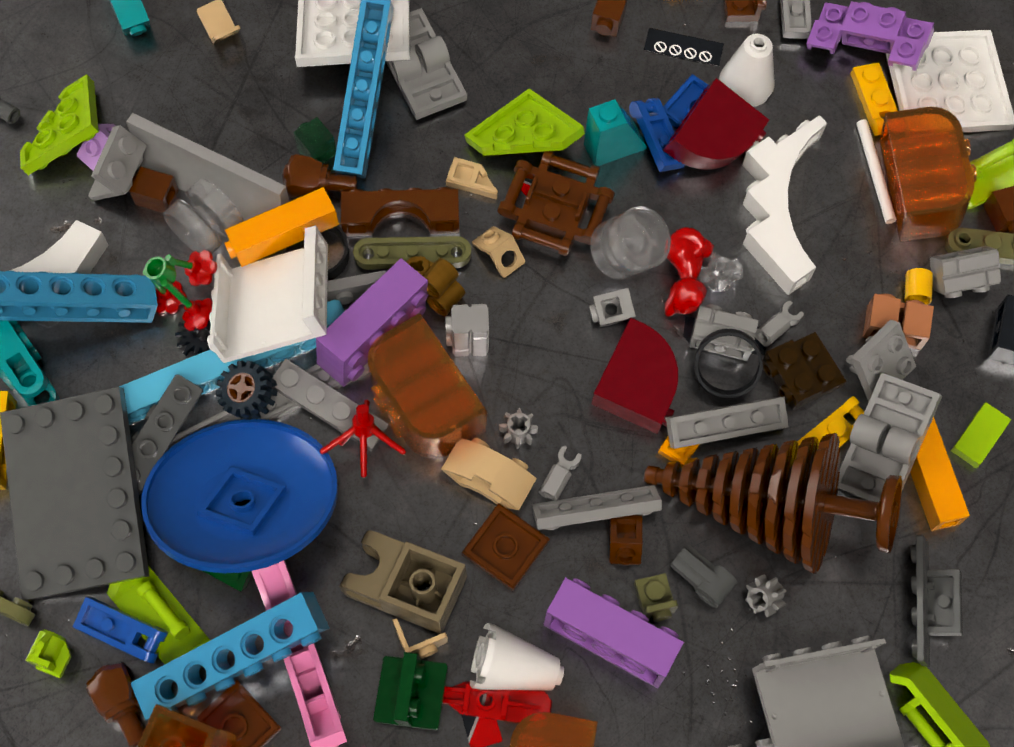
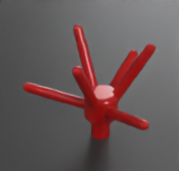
M365 400L364 404L356 407V415L352 418L353 426L320 449V454H325L337 445L343 446L353 435L360 438L361 477L363 478L367 476V438L372 435L378 437L400 454H406V450L390 439L374 424V417L369 413V400Z

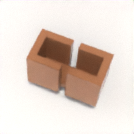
M874 294L867 305L863 338L874 336L891 319L900 322L909 348L922 350L930 339L934 306L926 305L919 300H909L903 303L901 299H897L891 294Z

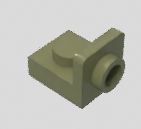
M666 573L635 580L634 586L642 614L649 619L653 618V622L672 618L671 613H675L678 603L677 600H673Z

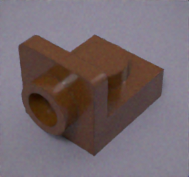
M724 0L726 22H758L762 10H766L767 0Z
M630 515L611 518L609 562L611 564L640 565L643 544L642 516Z

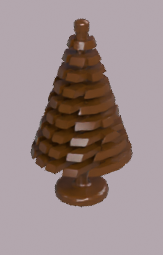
M837 433L826 434L820 442L815 436L804 438L800 445H798L796 440L787 441L781 445L780 449L777 444L766 445L761 449L760 453L757 447L745 449L743 454H740V457L737 451L727 452L723 454L721 461L717 454L708 455L703 459L702 469L700 467V460L697 457L688 459L683 465L682 471L680 462L673 461L669 462L665 469L647 466L644 472L645 483L652 485L662 484L663 492L671 497L677 494L679 488V496L682 503L690 507L696 502L697 510L700 513L708 516L712 511L714 520L723 525L728 524L730 516L731 528L734 531L743 535L746 533L747 528L749 538L752 541L763 544V540H766L767 548L776 554H780L781 550L783 551L784 549L785 558L795 564H798L803 558V567L813 574L819 571L823 562V556L826 554L834 515L877 522L876 547L880 552L891 553L898 526L902 496V476L890 475L886 478L879 502L837 496L840 472H838L840 465V441Z

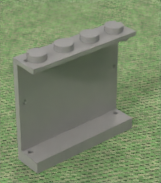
M863 636L851 640L852 645L842 646L841 641L823 645L822 651L813 652L811 647L792 651L793 656L782 658L781 653L762 657L763 663L752 668L773 747H904L875 652V648L886 643L885 638L872 641L871 636Z

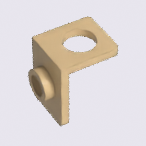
M222 0L212 1L196 10L213 44L238 33L241 29L239 25H234Z
M493 226L472 241L474 247L490 255L500 276L503 278L525 263V259L513 235ZM509 250L513 251V263L509 266H503L501 262L503 254Z
M398 619L392 620L404 652L418 654L421 659L437 653V647L448 643V637L446 632L409 647Z

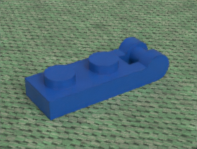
M650 98L646 102L642 100L632 101L629 105L630 115L636 118L659 172L683 168L684 164L663 151V148L674 134V130L660 99Z
M85 597L72 626L132 656L153 664L159 655L156 652L160 642L165 641L168 634L162 628L146 623L93 597ZM141 634L148 636L144 647L137 644Z

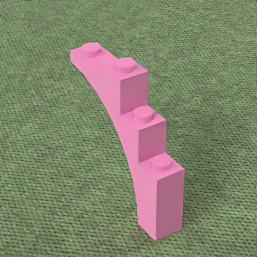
M285 560L269 567L252 571L266 611L297 595ZM289 620L284 624V632L288 637L293 632V626ZM315 643L306 647L299 644L291 648L293 654L283 660L299 705L310 746L338 747L340 744L347 742L317 647Z

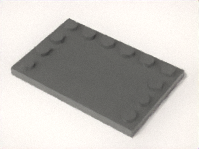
M114 387L1 412L0 419L22 600L31 601L148 577L149 568L124 388Z

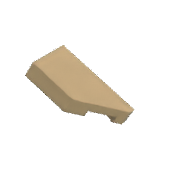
M454 157L446 179V186L497 199L498 190L491 183L482 164Z

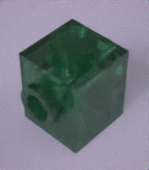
M318 117L310 122L302 123L293 132L297 150L301 155L312 157L322 163L336 155L334 136Z

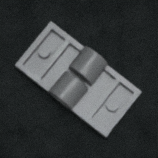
M422 8L410 12V60L386 61L415 119L418 120L467 101V93L450 62L449 52L443 38L440 35L436 36Z
M881 373L864 414H860L853 425L850 434L851 444L839 470L838 489L864 500L879 502L886 478L890 475L902 476L903 490L942 399V395Z

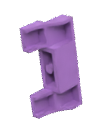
M851 1L848 7L825 2L819 20H815L806 45L807 49L810 50L812 47L829 50L830 54H834L842 38V44L890 54L888 66H893L895 63L910 66L913 71H917L920 60L931 42L934 33V23L906 18V11H901L895 7L884 8L874 6L868 2L858 3Z

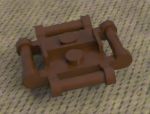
M545 151L543 153L539 168L532 166L525 160H518L514 167L515 175L505 200L500 202L497 209L500 215L517 221L512 231L514 239L518 241L524 239L559 251L558 254L566 257L575 240L588 245H596L599 238L598 230L605 211L615 196V192L610 188L595 187L600 167L593 164L589 167L556 156L553 151ZM552 166L586 177L587 179L583 183L549 172L548 170ZM525 178L533 181L521 209L516 207L515 203ZM590 199L597 201L587 228L581 229L580 225Z

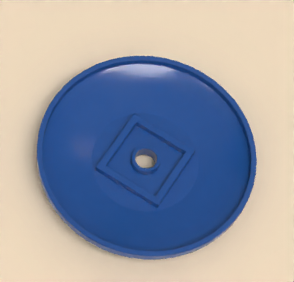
M242 419L215 424L194 432L176 443L154 465L146 479L142 492L141 509L144 523L150 537L159 549L175 561L188 567L213 573H241L266 568L286 560L304 549L327 525L335 509L338 497V482L334 463L328 453L320 454V449L323 446L316 439L288 424L262 419ZM245 499L250 500V502L244 506L235 505L236 502H241Z

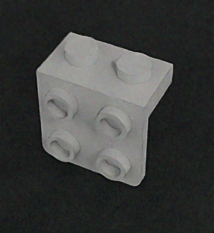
M121 125L112 128L91 175L95 181L88 197L93 201L126 194L132 187V178L136 169L143 161V153L147 145Z

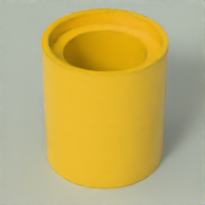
M913 268L906 272L905 303L909 300H919L926 305L932 302L933 273L930 270Z

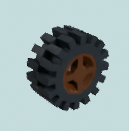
M237 361V366L234 364L229 365L230 372L223 371L221 375L225 377L224 380H218L216 384L222 387L221 390H216V396L221 398L217 400L219 405L223 406V410L245 420H251L252 417L255 419L261 418L260 412L267 414L270 410L266 406L268 404L274 405L275 401L271 399V396H277L278 392L272 388L277 386L276 381L272 379L274 376L267 369L252 361H247L246 363L244 361Z

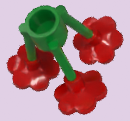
M194 251L190 254L188 261L175 259L170 254L166 255L164 259L159 256L152 257L148 260L143 270V274L156 287L158 303L156 312L159 314L165 312L175 314L179 311L180 305L183 304L186 311L182 319L185 321L184 327L188 331H192L195 328L201 330L207 326L208 320H210L209 314L212 312L213 301L210 298L202 301H189L185 292L182 291V284L179 281H175L177 275L174 266L185 268V274L189 276V282L192 286L209 285L212 282V274L217 270V263L212 260L213 256L210 251Z

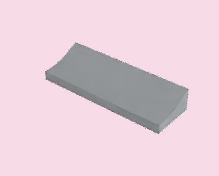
M132 113L127 119L126 123L129 132L147 145L143 153V161L137 169L144 167L172 175L178 189L244 221L289 202L285 185L137 114Z

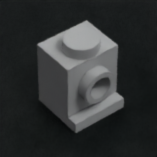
M629 288L594 296V304L589 305L593 323L599 321L600 328L628 321L630 318L635 319L636 317ZM607 305H614L617 308V312L614 315L607 314L605 311Z

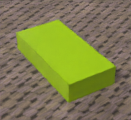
M985 402L950 451L977 469L1012 419Z

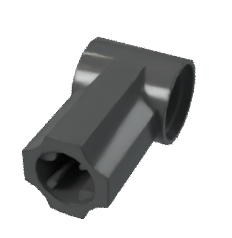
M689 544L683 548L670 565L671 568L695 587L696 593L704 602L714 608H717L737 585V580L728 570L720 565L714 566Z

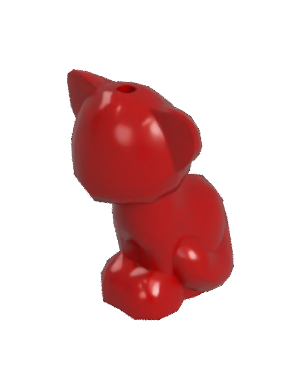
M692 227L678 229L669 237L667 242L666 256L676 267L680 280L672 285L665 302L664 311L667 317L676 313L684 315L694 313L706 297V286L697 278L701 271L703 258H708L712 255L714 245Z

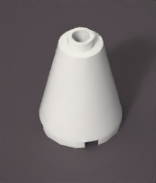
M762 34L748 36L723 67L719 76V80L753 107L767 101L775 86L773 45L771 40Z
M485 624L483 629L489 631L486 637L479 636L471 665V672L476 673V681L470 680L471 688L478 690L552 691L555 685L559 686L561 684L564 666L560 665L559 658L495 624Z

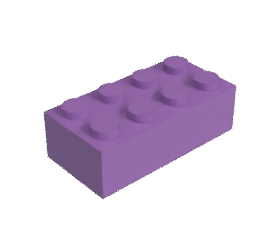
M400 258L327 328V335L316 338L317 365L343 387L350 380L356 381L365 370L363 366L371 360H378L384 353L385 346L391 340L397 341L404 334L406 326L412 320H419L425 313V304L428 297V280Z
M565 577L546 612L543 626L658 689L666 678L684 643L677 639L679 635L667 627L661 626L659 629L648 623L649 618L638 611L632 610L628 612L619 607L620 603L611 596L602 594L600 597L589 591L591 587L585 582L576 578L571 581Z

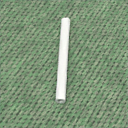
M863 119L858 121L856 125L886 224H891L897 219L868 121Z

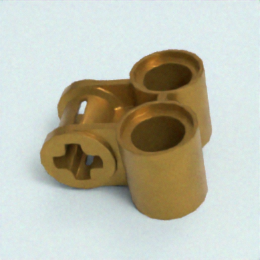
M415 256L406 261V263L428 280V297L426 299L428 305L438 314L447 316L453 305H456L466 294L461 284L456 281L459 276L456 268L442 258H438L435 263L422 256Z

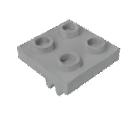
M891 319L874 336H869L865 340L866 344L854 355H849L846 358V362L852 364L849 368L850 371L858 375L868 402L881 373L903 380L916 367L900 322Z

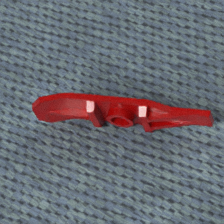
M469 681L453 687L445 686L443 704H448L461 715L541 726L550 719L552 700L545 691L478 690L471 688ZM488 694L492 697L493 701L491 705L483 706L480 703V697Z

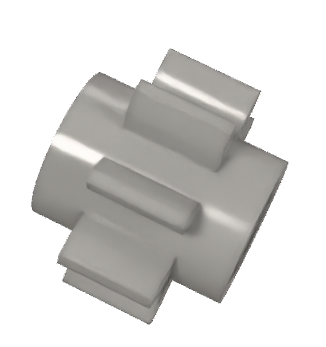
M518 408L517 413L512 415L506 412L505 421L507 424H499V431L507 432L503 443L506 444L510 441L515 444L516 449H519L520 444L525 442L531 445L532 436L530 434H535L538 431L537 425H531L533 414L531 413L527 416L522 413L521 408ZM513 426H515L516 428H521L523 426L524 431L522 432V430L520 429L514 431Z
M763 574L755 578L754 582L746 585L749 592L745 601L754 610L753 613L756 614L764 611L765 615L769 617L776 613V610L786 605L782 599L787 591L783 589L777 577L767 580L766 575Z

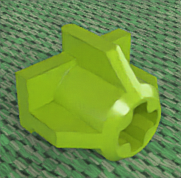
M44 629L39 631L25 661L34 665L37 670L61 678L72 656L66 638Z

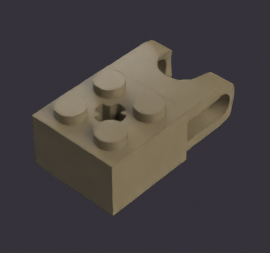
M371 530L365 532L361 540L363 549L366 554L379 561V566L373 573L365 576L353 573L346 574L339 585L344 595L442 634L467 579L466 565L407 541L404 543ZM426 585L429 586V589L425 591L418 590V588L424 589Z

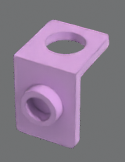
M98 124L99 132L89 141H83L77 152V157L93 171L110 135L108 131H111L116 126L114 124Z

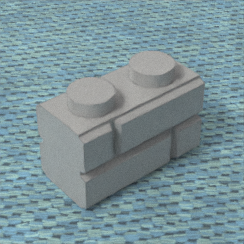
M982 246L931 256L930 267L933 273V290L943 294L945 298L962 296V291L971 289L972 292L989 291L991 285L1000 284L1001 282L1000 269L998 267L1000 265L999 252L995 248Z
M467 304L453 305L451 316H445L446 346H452V354L455 357L469 356L470 353L472 356H486L489 350V311L487 305L472 304L471 307Z
M713 304L699 306L689 347L698 349V346L705 337L721 329L740 330L755 340L758 320L753 319L746 312H735L733 314L725 312L721 307ZM722 336L709 342L703 350L748 361L753 347L742 338Z

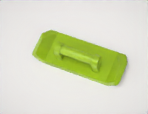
M1014 139L968 162L966 165L955 170L946 171L942 175V180L953 202L964 210L973 209L985 203L992 192L1014 186Z
M148 566V577L110 584L107 595L121 611L168 632L165 641L160 642L156 651L159 653L158 657L160 660L167 664L205 644L210 639ZM141 634L142 638L147 641L148 636Z
M915 662L898 665L890 672L891 683L905 685L914 695V698L898 710L903 716H907L931 747H990L989 742L928 667ZM920 704L951 742L948 744L944 743L916 708Z

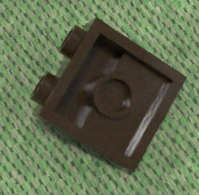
M816 332L795 342L792 339L767 351L762 360L766 375L774 379L778 386L779 396L785 397V403L789 404L792 411L843 387L847 382Z

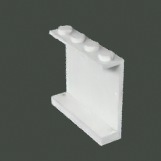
M316 225L305 228L304 248L256 261L243 267L231 268L222 254H217L214 289L211 291L213 300L212 312L209 314L211 327L207 342L210 350L216 353L223 363L327 335L328 244Z

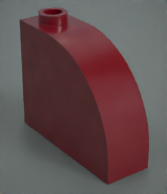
M715 78L703 90L663 148V151L689 167L704 170L721 168L736 160L755 141L760 142L766 134V131L763 129L769 122V119L719 79Z
M630 318L593 393L591 404L656 434L659 433L662 425L667 427L666 417L673 416L675 412L670 406L678 385L677 361L667 341L650 326Z

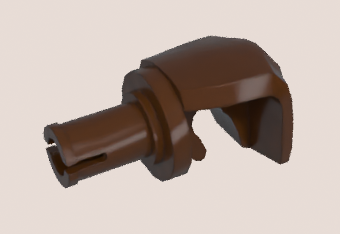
M292 155L282 172L283 185L286 186L288 196L291 198L304 196L324 187L326 193H329V191L348 192L356 189L357 175L332 173L329 170V164L304 155Z
M124 662L104 665L86 683V690L97 712L105 719L106 723L118 722L128 742V746L135 747L149 739V736L146 734L136 714L140 706L133 695L132 681L127 671L130 667Z

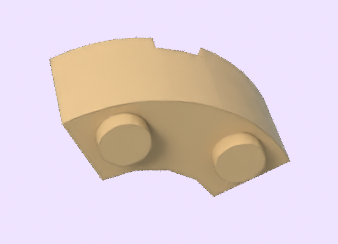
M459 438L441 468L460 486L480 493L497 505L500 503L505 508L514 510L521 508L537 479L527 471L529 467L526 463L517 458H512L511 460L490 449V446L479 438H473L472 441Z

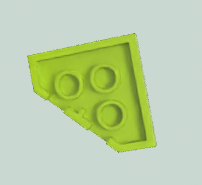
M87 74L63 89L58 96L61 102L54 112L48 110L36 127L39 133L32 144L26 142L20 150V168L28 176L37 170L44 169L49 162L61 155L68 154L72 148L83 141H89L99 132L94 81Z
M529 88L464 136L470 146L483 156L564 150L585 135L583 125Z

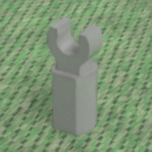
M792 301L784 303L780 312L774 314L757 329L755 338L762 345L769 346L786 332L790 326L797 325L804 315L802 311L797 315H791L788 312L793 304Z
M566 446L560 448L557 458L558 464H553L538 491L541 496L550 501H557L572 475L570 470L577 468L581 461L580 453L576 455L574 460H566L564 458L567 451Z

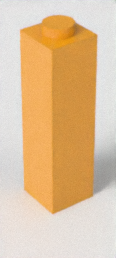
M324 187L225 229L229 241L224 242L230 258L237 257L241 267L303 241L305 228L316 225L320 233L338 226L336 210Z
M933 417L910 471L931 531L960 525L970 517Z

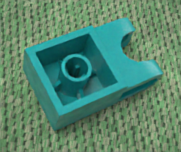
M0 320V378L11 391L15 389L24 398L28 406L37 405L34 397L44 390L50 394L47 402L60 400L59 394L37 362L42 357L30 342L17 321Z

